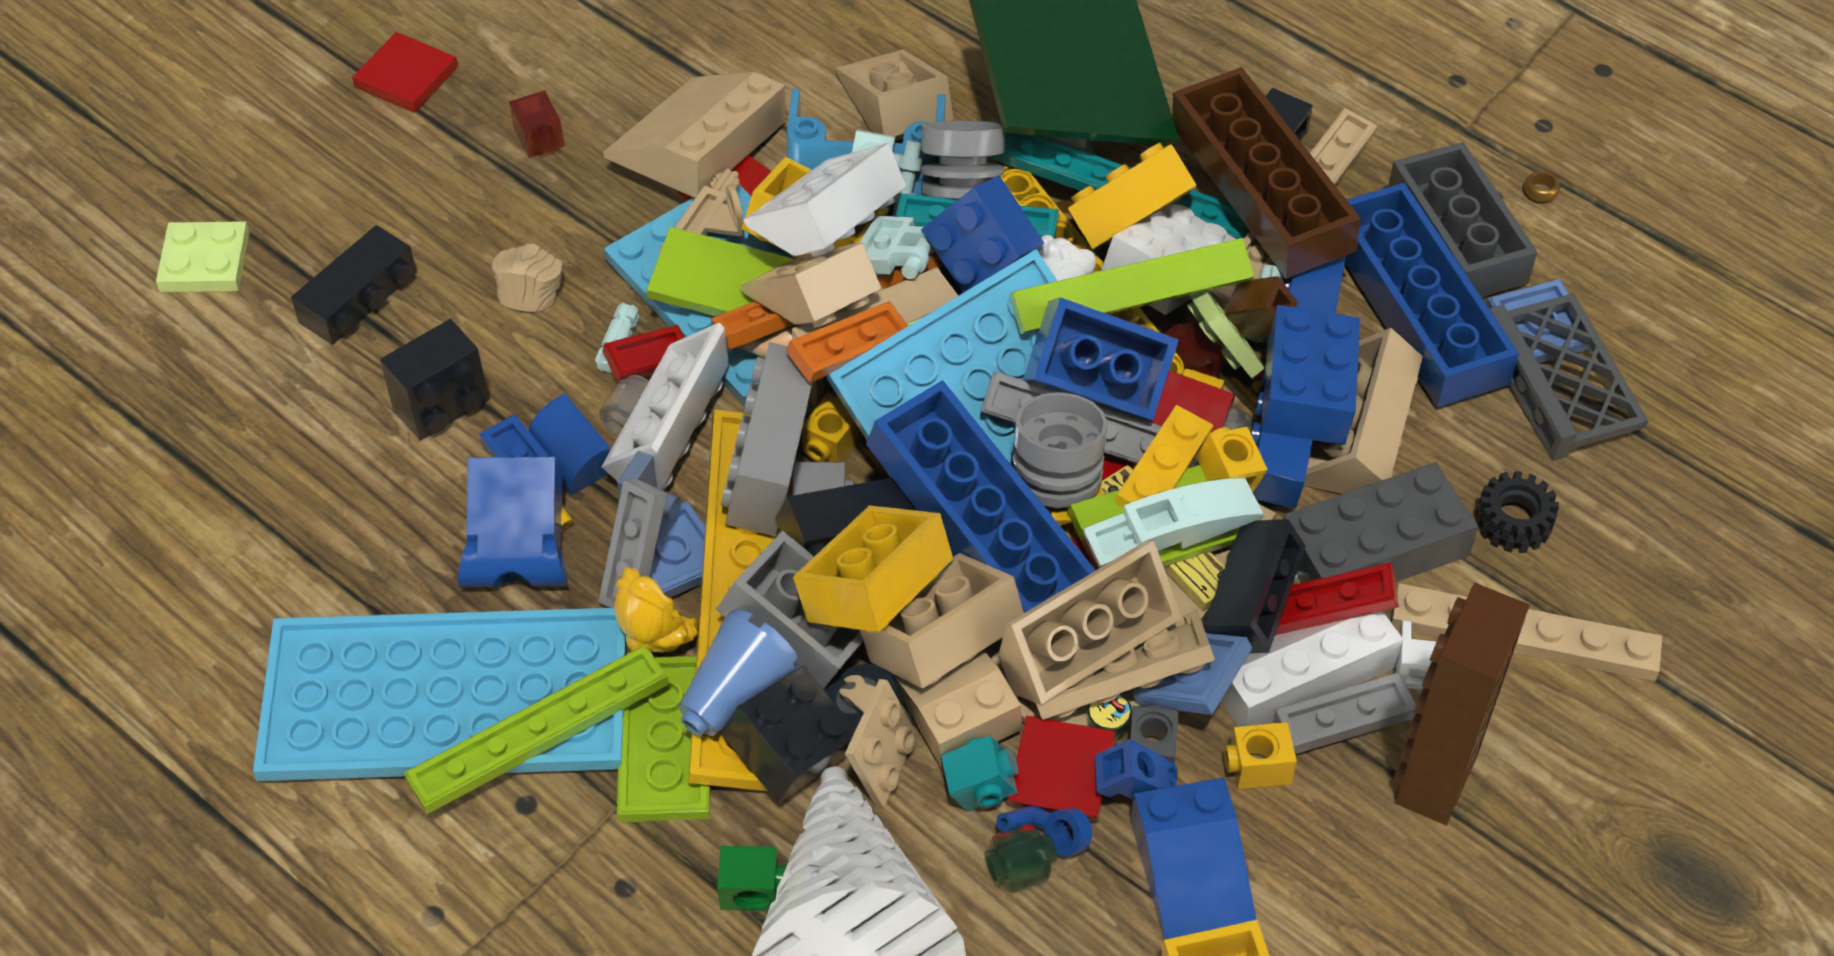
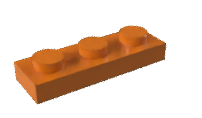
M888 301L790 340L786 352L810 383L829 375L871 350V348L908 327V324L892 303Z

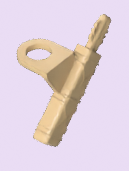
M725 169L723 173L715 174V177L712 179L713 181L710 182L711 188L703 186L692 204L683 214V217L677 222L675 228L705 236L708 235V232L733 236L744 235V230L741 229L743 213L736 191L737 185L740 184L738 172Z

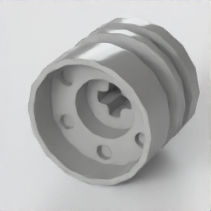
M968 120L924 123L922 125V152L939 156V161L924 164L921 167V173L939 178L922 181L921 192L924 195L960 199L973 187L990 180L991 177L1003 175V166L987 162V157L1005 152V132L1003 131L1002 124Z
M1062 392L1042 394L1034 397L1018 410L1015 422L1014 443L1016 448L1013 455V468L1044 506L1056 508L1069 507L1070 504L1093 498L1100 490L1108 425L1103 410L1091 400L1079 395Z

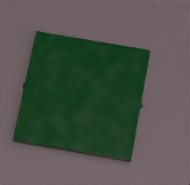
M969 0L1004 132L1088 139L1090 141L1099 140L1146 145L1161 143L1162 146H1169L1170 144L1173 147L1177 146L1180 140L1137 0Z

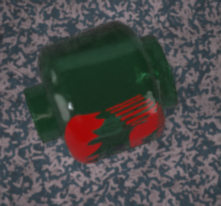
M1024 824L994 835L990 841V849L984 852V857L994 884L996 886L1003 885L1006 890L1014 893L1048 881L1052 871L1051 862L1057 860V852L1049 834L1041 836L1034 826Z

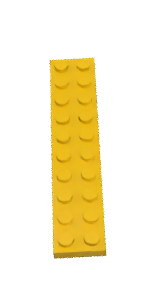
M714 409L712 417L695 674L725 618L716 608L738 577L781 533L779 527L777 528L776 536L725 524L729 507L721 506V501L743 416L741 412ZM794 465L786 498L787 496H792ZM722 730L714 736L705 733L702 736H697L691 732L688 783L768 791L721 734Z

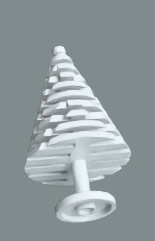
M838 766L826 768L821 774V784L816 788L806 812L802 827L805 831L799 835L793 846L786 870L777 888L776 899L770 905L762 926L763 930L755 944L752 956H966L963 937L957 930L952 933V931L958 928L957 925L946 913V910L922 880L898 844L895 843L888 830L884 828L879 817L873 814L871 806L867 800H863L857 786L854 787L851 781H848L847 773L843 768Z

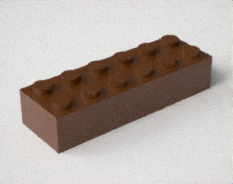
M1242 67L1173 92L1172 117L1177 133L1286 279L1357 251L1360 216Z
M1475 582L1466 600L1457 597L1447 621L1448 627L1446 632L1439 635L1430 657L1432 662L1422 684L1424 688L1414 710L1416 714L1407 734L1409 738L1401 754V763L1393 781V784L1400 786L1395 804L1446 826L1448 825L1481 749L1530 604Z

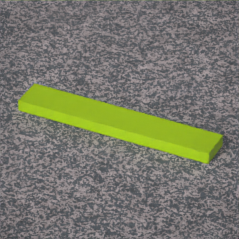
M1240 238L1013 291L1009 296L1020 334L1023 335L1039 331L1048 301L1060 297L1100 312L1111 314L1249 281L1255 276L1244 240Z
M643 645L404 772L405 779L426 814H429L669 685L668 676L648 647Z

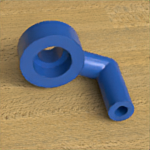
M1028 806L1001 813L996 819L997 827L1002 832L1010 831L1013 828H1021L1020 826L1024 824L1034 825L1044 830L1048 846L1054 853L1063 857L1085 851L1092 840V827L1088 817L1075 807H1068L1050 813L1039 807Z

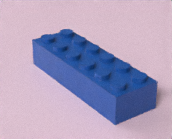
M1401 183L1346 199L1360 216L1361 220L1357 251L1346 255L1345 264L1386 328H1392L1423 356L1418 378L1437 408L1510 385L1519 352L1406 184Z
M943 380L874 421L866 443L874 456L918 511L941 514L953 556L961 553L1014 576L1024 613L1096 571Z

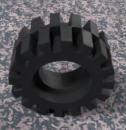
M1514 471L1512 478L1509 477L1508 472L1500 473L1498 480L1495 477L1491 478L1488 485H1485L1482 490L1475 515L1477 516L1476 523L1479 526L1478 528L1482 527L1480 533L1482 537L1486 539L1492 536L1491 545L1496 548L1500 542L1506 544L1504 551L1512 552L1513 546H1518L1519 553H1526L1529 545L1533 551L1540 548L1541 542L1545 544L1549 539L1559 509V502H1555L1556 494L1554 490L1546 492L1549 484L1543 480L1537 485L1535 483L1537 476L1530 473L1528 479H1522V472ZM1517 505L1525 508L1533 517L1530 519H1516L1507 515L1501 507Z

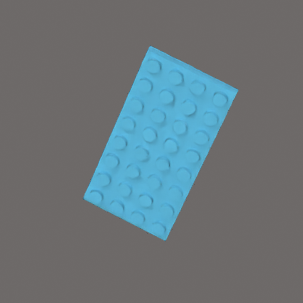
M614 608L273 618L253 768L256 781L405 776L404 772L626 655V634L618 625ZM624 709L505 773L618 769V766L622 765Z

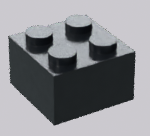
M451 318L380 359L393 411L419 441L433 433L442 431L448 424L469 412L477 410L482 404L489 401L479 350Z
M803 665L737 706L721 734L779 803L820 776L826 768L841 762L846 756L845 752L856 731V727Z

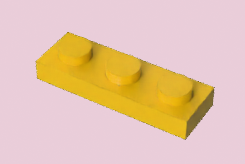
M1176 405L1118 492L1114 503L1124 508V505L1175 489L1197 456L1214 425Z

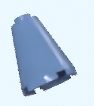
M734 609L724 618L679 705V709L683 714L680 718L682 724L697 736H702L703 733L714 736L725 727L737 706L800 668V665H793L798 656L789 643L766 622L760 628L750 623L748 620L753 614L745 610Z

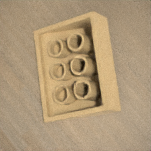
M756 72L692 77L603 151L604 158L696 198V195L699 194L704 185L711 188L710 182L713 181L712 179L715 177V174L723 173L725 169L732 170L785 123L786 85Z

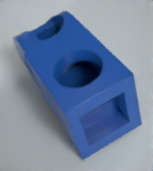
M1131 739L1095 755L1097 792L1107 797H1112L1119 793L1133 799L1134 793L1177 786L1178 775L1176 765L1162 755Z

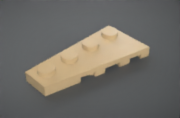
M1196 609L1183 615L1185 624L1170 631L1167 628L1149 638L1145 643L1136 646L1044 704L1036 703L1042 720L1052 716L1055 718L1068 716L1075 712L1078 707L1093 702H1109L1127 690L1136 687L1149 688L1160 683L1165 677L1180 672L1193 673L1202 669L1206 663L1214 661L1215 658L1198 610Z

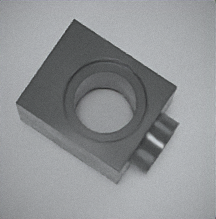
M1160 705L1133 706L1129 739L1162 755L1175 764L1178 710L1164 709ZM1145 737H1156L1160 739V741H1150L1147 740Z

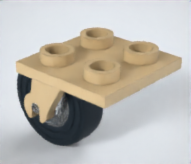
M859 664L838 673L824 690L856 727L845 755L874 805L884 808L891 791L897 787L899 773L907 755L914 749L917 733L901 706L902 696L894 677L887 670L875 664Z

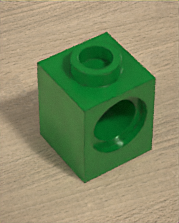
M720 846L717 886L720 910L769 911L771 903L776 899L777 888L787 865L778 864L777 847Z

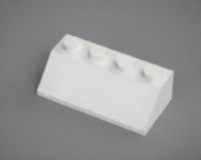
M889 143L825 160L743 220L746 227L793 256L810 252L812 257H818L832 251L835 248V241L856 232L854 226L872 220L875 217V210L893 204L895 202L893 196L903 190L906 184Z
M717 323L668 346L601 466L616 481H618L637 451H641L653 456L657 488L664 490L670 484L673 478L671 472L677 460L689 449L690 443L688 440L692 432L705 419L707 404L723 385L721 378L729 365L725 327Z
M1383 611L1275 635L1270 652L1249 653L1220 702L1237 727L1274 723L1275 709L1361 684L1394 669L1403 638Z

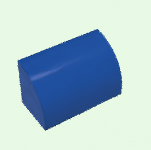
M566 393L555 398L540 410L533 419L529 432L549 457L557 459L563 469L562 485L570 495L609 475L601 466L610 452V446Z

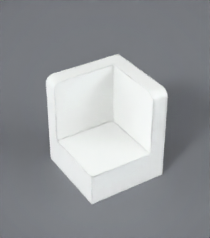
M1402 620L1399 634L1403 638L1395 673L1399 672L1407 688L1423 690L1422 684L1432 662L1430 657L1436 642L1411 639L1412 622Z

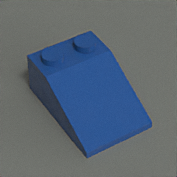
M1225 778L1134 793L1130 822L1163 939L1166 940L1257 920L1238 821Z

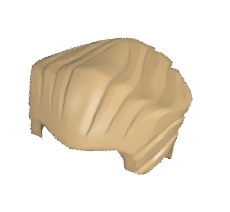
M526 244L517 248L503 250L494 258L491 266L495 275L497 296L502 305L526 312L542 311L553 305L556 297L555 291L559 289L561 284L562 262L560 259L555 258L552 254H548L547 251L536 244Z

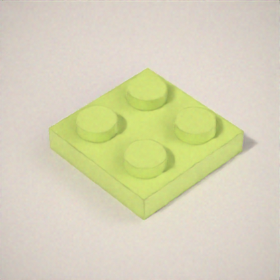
M168 222L156 278L159 292L239 291L250 233L247 222Z
M1208 290L1189 295L1193 301L1187 305L1200 322L1199 325L1213 343L1216 342L1222 349V354L1235 370L1242 366L1249 376L1253 378L1265 369L1247 340Z

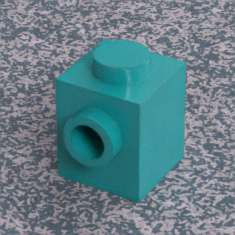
M991 735L985 738L971 739L965 746L941 755L949 795L967 812L980 807L995 806L1003 798L1018 793L1014 775L1019 772L1016 759L1009 748L1004 749Z

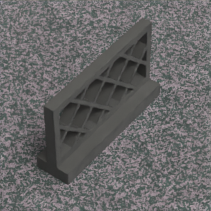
M1574 293L1507 311L1505 305L1489 308L1519 352L1510 386L1552 461L1567 457L1570 449L1646 427L1648 423L1647 417ZM1568 309L1575 322L1571 327L1551 319V313ZM1526 320L1540 326L1535 337L1519 331L1515 323ZM1545 328L1568 337L1563 348L1540 339ZM1574 339L1589 345L1593 352L1591 359L1568 350L1571 340ZM1535 349L1558 358L1554 369L1536 361L1533 356ZM1565 360L1585 368L1586 371L1582 380L1558 371L1562 361ZM1590 371L1606 376L1612 385L1610 390L1608 391L1586 382ZM1553 381L1576 389L1577 392L1573 401L1555 395L1551 387ZM1581 392L1605 401L1601 412L1578 404L1577 401ZM1609 403L1626 409L1631 418L1620 421L1605 415ZM1572 413L1595 422L1594 428L1577 433L1570 421Z

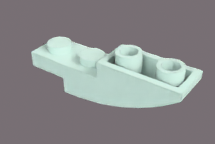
M1245 478L1222 479L1171 489L1124 505L1123 514L1083 529V534L1098 568H1101L1148 539L1154 540L1158 551L1180 543L1182 549L1259 520L1263 518V512Z

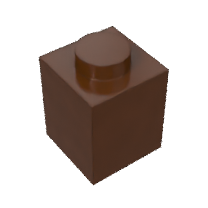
M1278 276L1251 279L1236 284L1225 314L1244 338L1269 336L1277 305L1296 308L1298 301Z

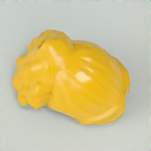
M624 568L621 578L615 584L617 592L614 611L619 627L626 634V644L630 652L643 645H646L651 653L675 651L679 645L693 641L694 637L698 634L696 618L690 619L680 616L679 611L673 609V600L663 593L654 579L649 576H641L636 568Z

